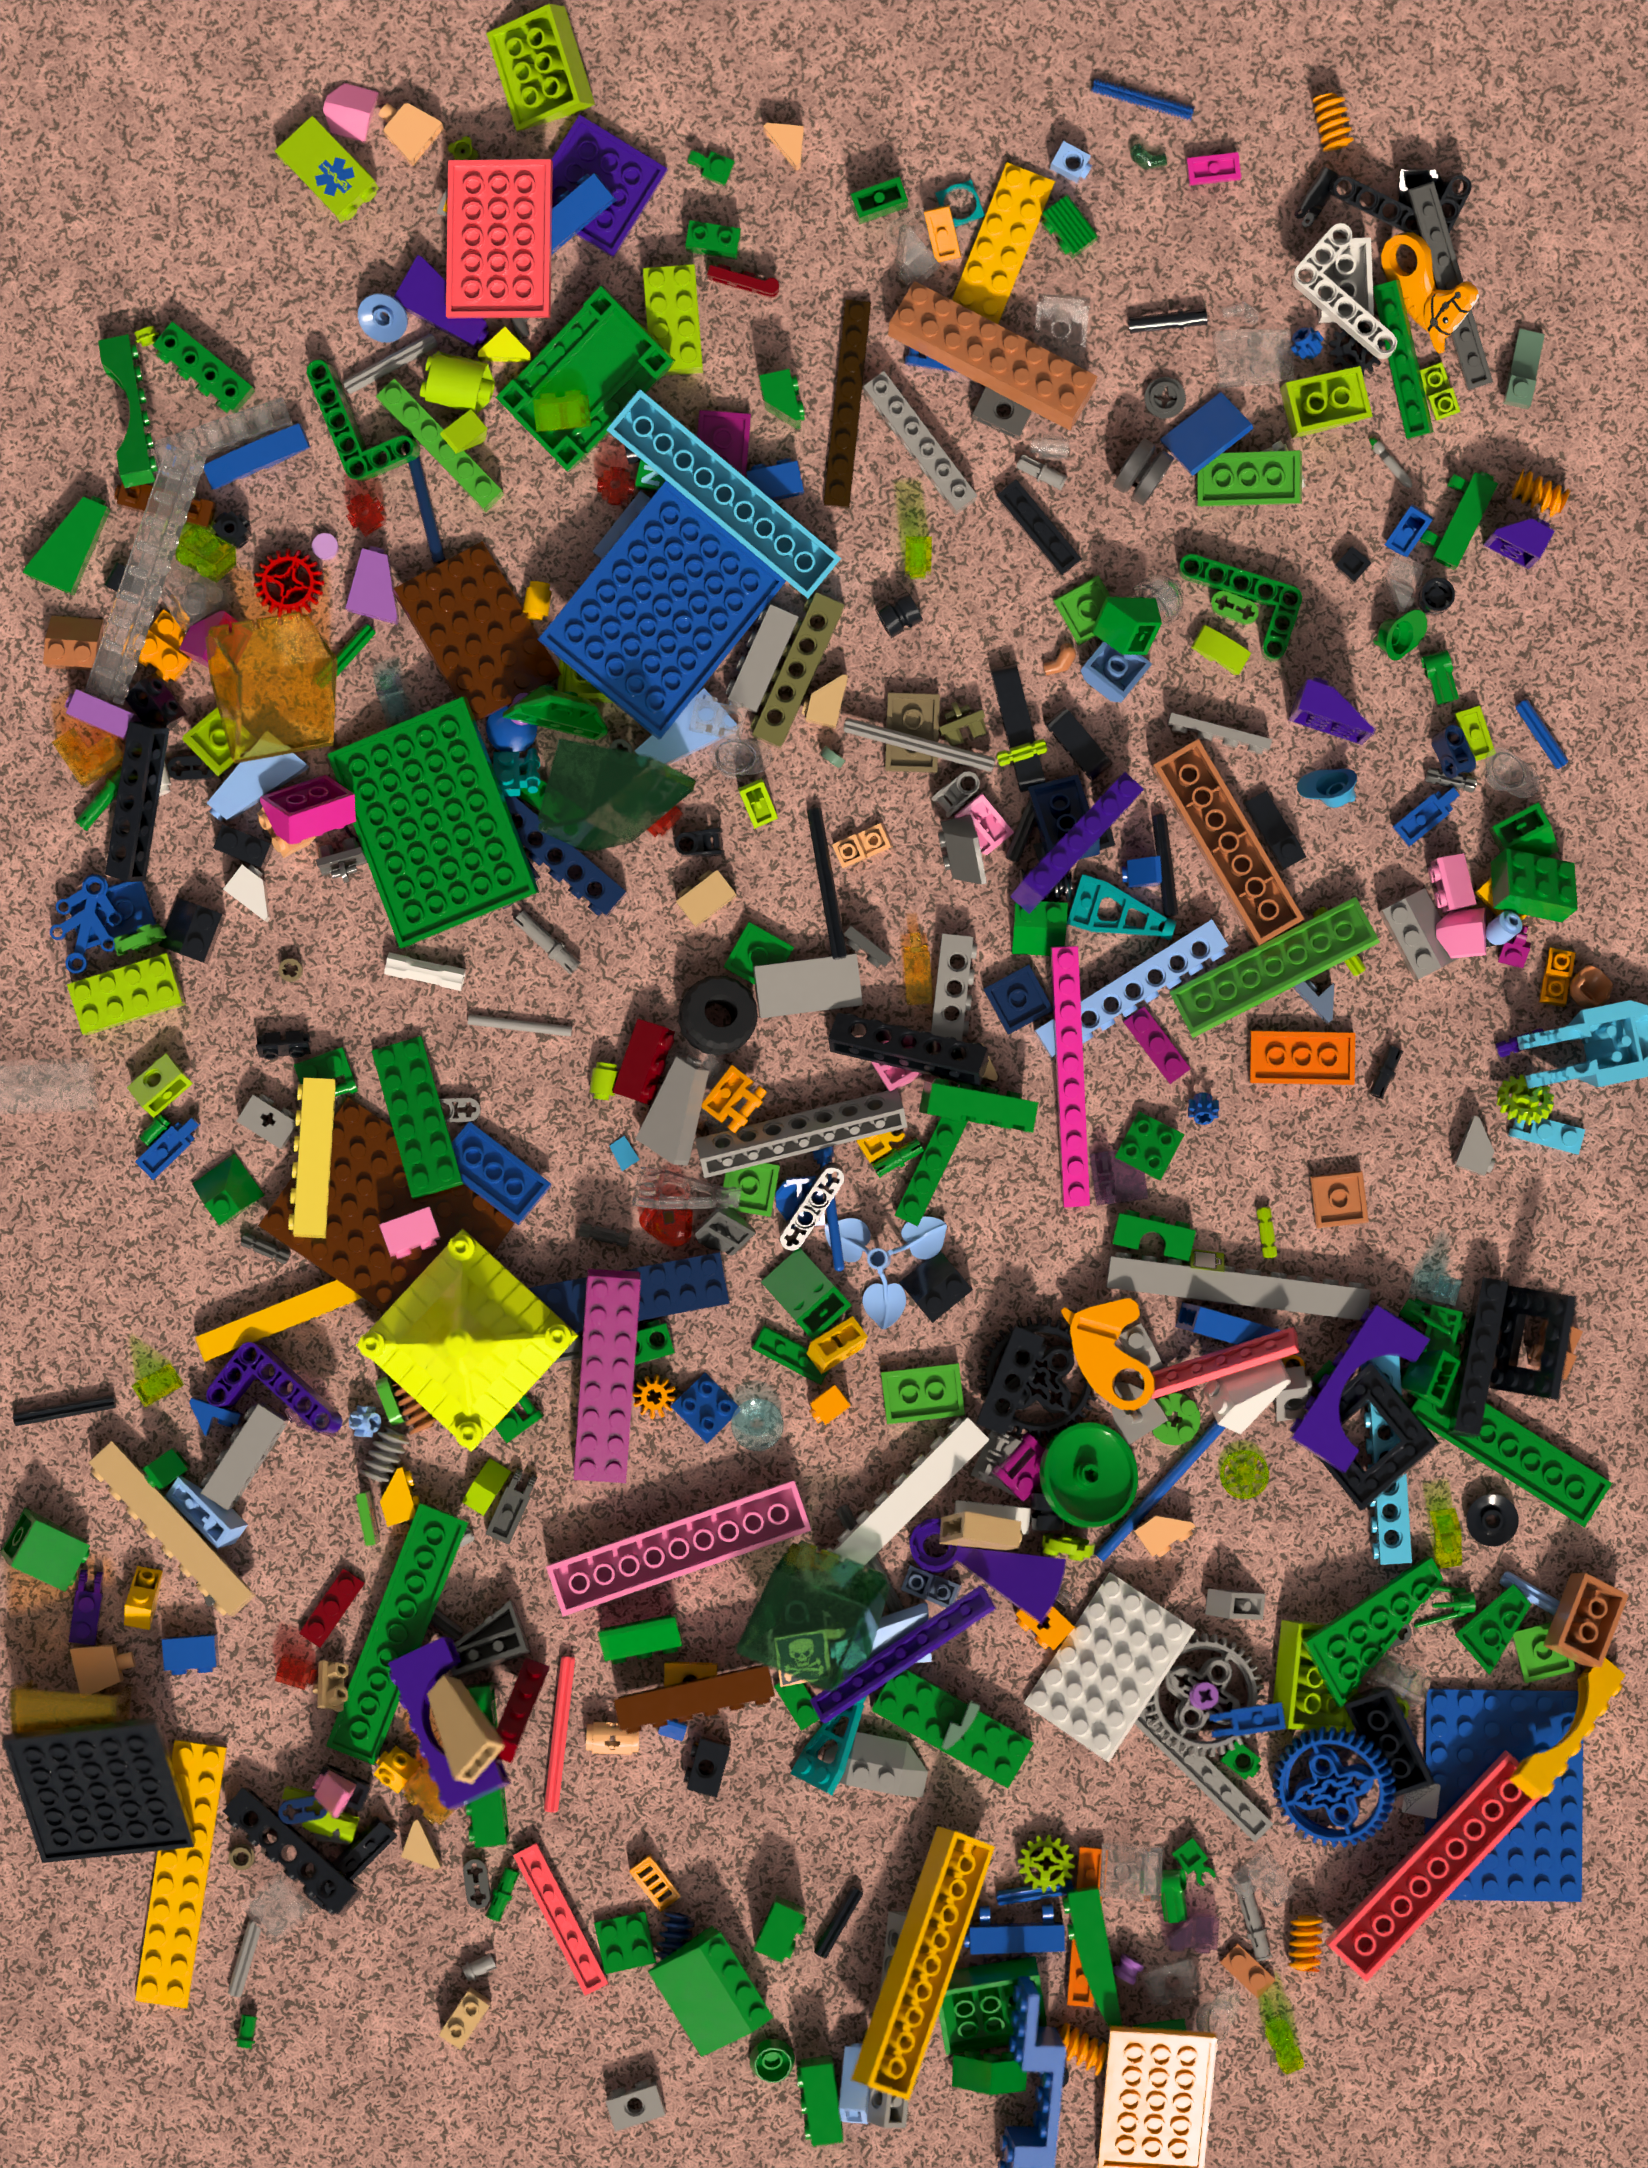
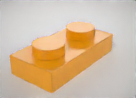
M950 205L925 210L924 215L935 262L960 258L962 255Z

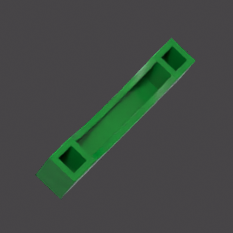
M129 334L98 340L101 363L106 375L120 386L129 401L130 418L128 430L123 443L116 452L120 478L125 488L156 482L154 472L158 471V464L155 455L151 456L150 449L155 448L152 433L147 431V426H151L148 410L144 411L143 404L147 403V397L144 388H140L139 383L143 381L141 366L136 365V359L140 358L137 343L132 344Z

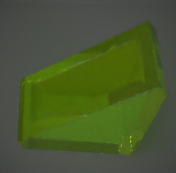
M169 1363L134 1383L131 1387L143 1406L147 1408L176 1391L184 1384Z

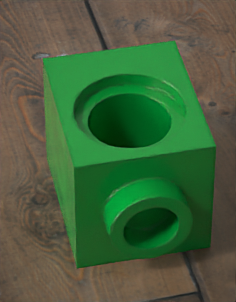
M1232 1741L1235 1749L1230 1751V1749L1226 1748L1225 1754L1221 1755L1219 1759L1246 1780L1248 1776L1253 1778L1261 1768L1259 1762L1262 1759L1244 1744L1239 1745L1237 1741ZM1242 1753L1249 1756L1248 1764L1244 1767H1238L1235 1764L1236 1757Z

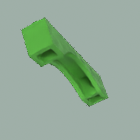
M395 378L376 395L378 402L436 459L485 513L504 496L499 486L465 451L456 454L440 435L444 429Z

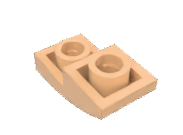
M883 823L832 844L842 868H846L893 847Z

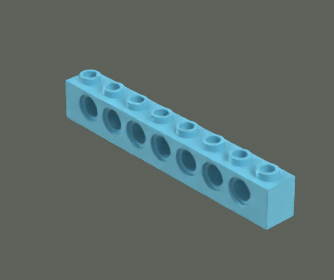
M1398 1356L1375 1357L1361 1365L1362 1371L1366 1366L1374 1362L1402 1396ZM1370 1401L1368 1402V1412H1364L1365 1428L1370 1430V1438L1366 1439V1453L1371 1454L1372 1465H1367V1470L1379 1460L1382 1452L1390 1451L1401 1441ZM1382 1425H1387L1391 1430L1390 1436L1385 1440H1381L1377 1434L1379 1427ZM1405 1474L1394 1483L1391 1491L1384 1492L1370 1504V1507L1374 1506L1375 1517L1370 1519L1371 1532L1376 1533V1543H1372L1373 1559H1378V1564L1412 1563L1407 1474ZM1386 1504H1393L1395 1506V1514L1391 1518L1383 1516L1382 1510ZM1388 1530H1395L1397 1533V1539L1393 1544H1387L1384 1541V1535Z

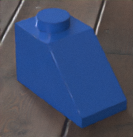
M1160 856L1127 860L1125 862L1126 867H1121L1122 882H1127V888L1159 886L1162 883Z

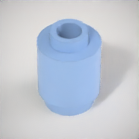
M1512 911L1502 912L1487 925L1485 934L1488 941L1494 945L1507 943L1522 930L1521 919Z

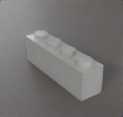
M771 604L768 610L764 609L761 612L757 621L761 626L757 634L752 632L747 643V647L750 648L747 657H741L736 668L740 673L736 681H730L725 694L729 695L728 702L752 713H758L762 699L770 686L784 650L792 637L794 628L799 620L798 616Z

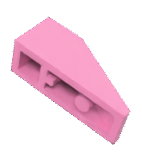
M329 1770L325 1776L319 1775L313 1786L317 1790L314 1797L332 1816L337 1818L347 1805L357 1785Z

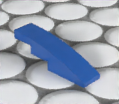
M298 423L227 453L203 465V469L211 489L216 490L237 479H243L262 469L273 467L311 448L302 424Z

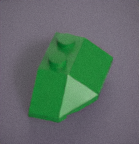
M540 686L503 712L504 718L592 740H598L608 734V728L596 705L586 698L579 697L575 692L555 691V688L552 686Z

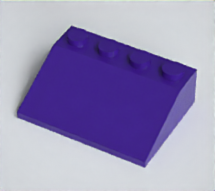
M1313 677V680L1307 679L1298 690L1288 721L1360 745L1364 744L1375 731V728L1335 688L1328 686V681L1318 677Z

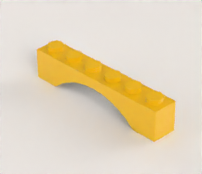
M1606 1658L1601 1667H1586L1578 1678L1577 1709L1567 1733L1548 1751L1523 1759L1509 1780L1533 1800L1549 1795L1555 1786L1553 1784L1555 1778L1561 1776L1568 1768L1566 1762L1570 1756L1573 1757L1581 1749L1582 1744L1580 1742L1583 1737L1588 1736L1594 1730L1596 1718L1602 1716L1609 1708L1607 1702L1611 1696L1614 1697L1622 1689L1623 1684L1621 1681L1626 1674Z

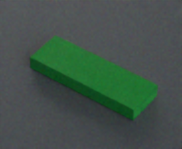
M763 1326L752 1347L753 1350L819 1385L822 1384L828 1371L823 1374L820 1373L807 1355L808 1349L766 1326Z

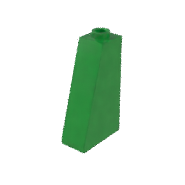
M91 496V499L82 497L26 565L23 573L32 579L75 596L111 511L105 506L106 501L95 496Z

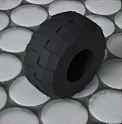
M723 975L708 976L693 984L681 1000L678 1015L681 1032L689 1044L703 1053L724 1055L738 1050L753 1034L758 1019L757 1004L749 989L740 981ZM711 1003L724 1006L731 1016V1025L727 1027L712 1025L706 1018L705 1006Z

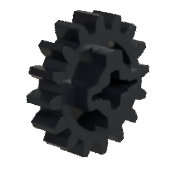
M1361 322L1357 326L1361 333L1367 334L1371 331L1370 327H1365V322ZM1340 327L1342 333L1335 331L1333 334L1337 341L1329 342V346L1334 348V350L1329 352V357L1336 358L1332 365H1340V370L1361 366L1363 376L1365 370L1372 374L1374 372L1372 365L1379 367L1381 365L1380 360L1373 355L1372 359L1365 364V355L1370 352ZM1349 335V343L1340 346L1342 339ZM1377 341L1378 347L1380 349L1383 348L1385 342ZM1355 343L1358 348H1363L1360 354H1357L1356 350H1351ZM1344 358H1348L1349 360H1351L1354 365L1346 362Z

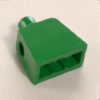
M1445 1350L1423 1352L1416 1362L1410 1361L1407 1368L1400 1370L1401 1388L1420 1400L1444 1406L1461 1361Z

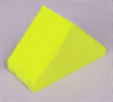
M506 327L499 331L478 351L480 361L532 362L530 352Z

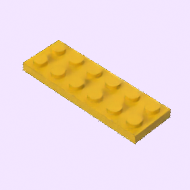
M1008 162L1006 163L952 301L999 324L1055 181Z

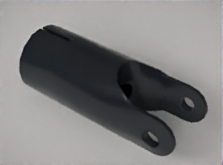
M1326 167L1321 168L1295 210L1294 215L1297 219L1305 216L1302 221L1304 227H1309L1313 224L1332 196L1329 191V184L1334 177L1339 175Z

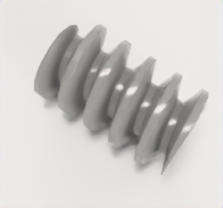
M386 1425L383 1426L387 1432L377 1433L382 1442H373L378 1450L368 1452L373 1460H364V1464L369 1469L359 1470L361 1474L380 1483L382 1481H391L392 1478L387 1472L395 1473L397 1469L392 1463H400L401 1461L396 1453L404 1454L406 1450L401 1444L410 1443L406 1435Z

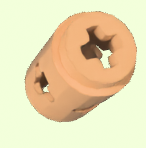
M593 1722V1724H587V1751L600 1754L632 1755V1752H638L639 1732L627 1734L626 1730L620 1731L619 1723ZM612 1735L616 1739L614 1742L610 1741V1736Z

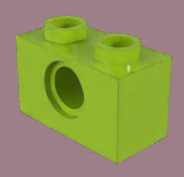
M165 1053L144 1073L136 1077L126 1088L140 1106L154 1118L193 1083L180 1066Z

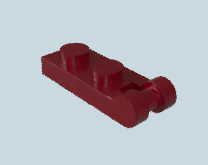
M717 263L716 266H709L707 280L769 298H774L779 294V282L775 278H768L764 281L757 279L754 273L748 271H741V274L733 272L731 267Z

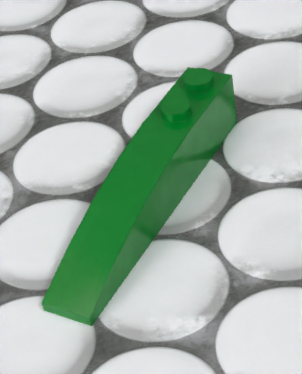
M1097 1885L1066 1890L1067 1897L1062 1898L1064 1912L1065 1914L1070 1913L1071 1924H1067L1069 1940L1074 1939L1081 1967L1091 1993L1108 2027H1123L1099 1888Z

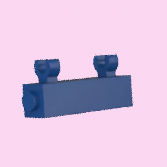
M1042 1904V1922L990 1924V1906H979L980 1924H969V1931H966L964 1937L965 1947H970V1954L1065 1952L1064 1923L1053 1922L1052 1904Z

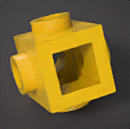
M395 1746L390 1753L384 1751L376 1762L379 1768L373 1775L398 1794L421 1764L414 1760L406 1751Z

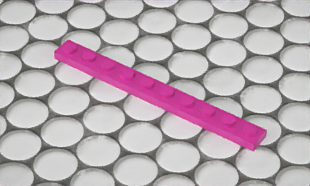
M1078 946L1051 947L1062 1202L1064 1208L1090 1206Z

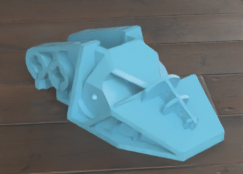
M1629 1000L1581 1010L1566 1027L1517 1037L1519 1050L1582 1039L1585 1049L1586 1062L1526 1075L1525 1079L1528 1089L1572 1079L1581 1080L1595 1087H1602L1648 1076V1005Z

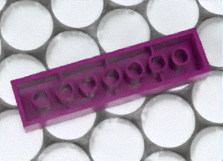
M588 1269L574 1480L626 1483L641 1272Z

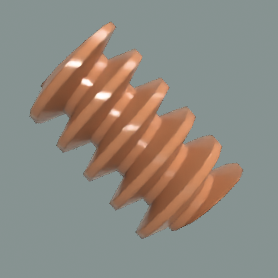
M399 1384L393 1385L400 1387L394 1395L403 1396V1399L398 1402V1406H407L401 1413L402 1416H411L405 1422L407 1426H414L409 1435L434 1426L433 1423L437 1419L430 1416V1413Z

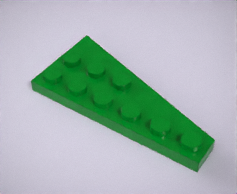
M1426 1556L1302 1640L1338 1707H1343L1347 1702L1346 1698L1362 1683L1361 1679L1370 1668H1374L1397 1639L1398 1632L1405 1624L1408 1625L1412 1620L1413 1613L1421 1604L1428 1600L1443 1581V1577L1432 1557Z

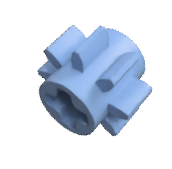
M358 1405L357 1411H353L350 1414L349 1427L355 1430L354 1436L372 1438L373 1433L379 1430L381 1416L375 1413V1407Z

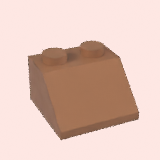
M51 616L45 637L43 664L48 668L100 671L104 620Z

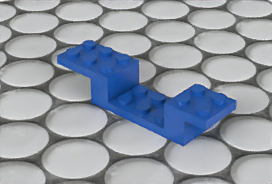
M1019 1976L1018 1985H1015L1013 1990L1016 2010H1013L1011 2013V2025L1014 2027L1013 2036L1009 2037V2051L1013 2053L1014 2060L1018 2062L1022 2071L1038 2073L1040 2086H1036L1035 2100L1038 2102L1037 2111L1033 2112V2126H1005L1004 2135L1000 2136V2151L1003 2152L1002 2160L998 2161L997 2168H1055L1066 2046L1056 2027H1037L1039 1994L1029 1976Z

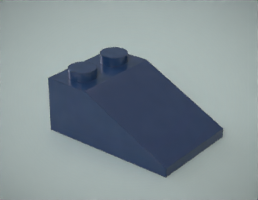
M1078 774L1028 787L1046 855L1090 809ZM1098 839L1080 859L1100 855V840Z

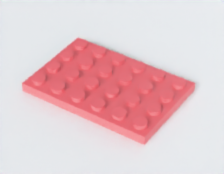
M551 159L448 160L447 318H551L553 161Z

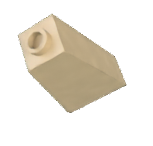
M443 1675L427 1695L452 1776L456 1780L472 1784L505 1745L462 1681Z

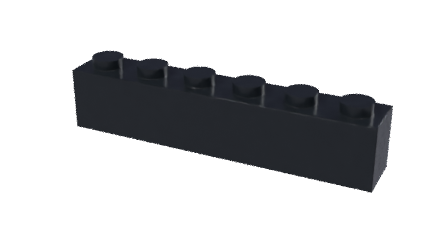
M1487 1277L1476 1280L1448 1433L1469 1438L1480 1436L1508 1282Z

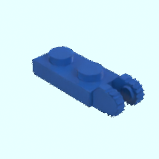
M1282 1703L1233 1709L1226 1713L1209 1715L1210 1721L1216 1722L1230 1718L1231 1729L1211 1731L1212 1737L1240 1736L1286 1729Z

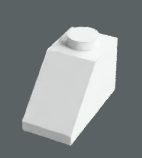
M241 865L223 890L261 919L268 922L270 920L266 882L261 879L263 873L252 865L248 868Z

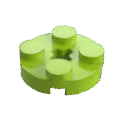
M1054 1533L1043 1535L1042 1546L1044 1547L1043 1553L1059 1555V1553L1068 1554L1069 1559L1083 1561L1084 1558H1090L1094 1554L1095 1543L1089 1544L1088 1539L1061 1534L1062 1537L1055 1539L1053 1538Z

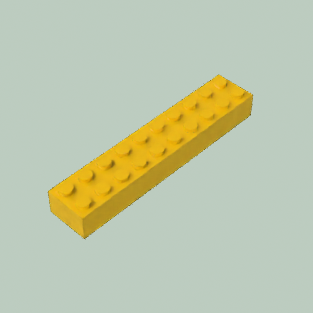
M937 1826L851 2077L852 2081L909 2101L995 1846Z

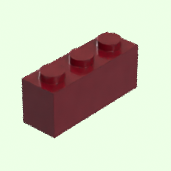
M637 1019L612 1093L651 1105L652 1099H654L657 1093L660 1075L665 1070L668 1052L674 1043L675 1031Z

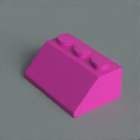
M327 775L260 797L262 807L275 834L289 844H298L307 838L321 836L325 832L341 829L348 824L356 822L355 794Z

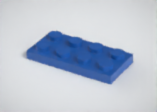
M470 1121L452 1142L463 1184L518 1226L551 1187L549 1181Z

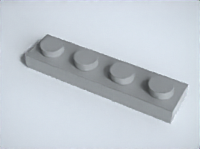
M1175 713L1170 714L1167 724L1172 726L1173 732L1187 734V731L1198 733L1197 738L1206 741H1212V738L1223 740L1222 744L1233 748H1237L1238 744L1247 746V751L1262 755L1263 751L1268 752L1272 743V739Z

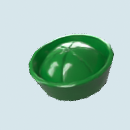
M767 2039L760 2042L753 2048L750 2055L752 2072L759 2079L768 2083H777L784 2080L791 2073L795 2065V2055L792 2048L786 2042L779 2039Z

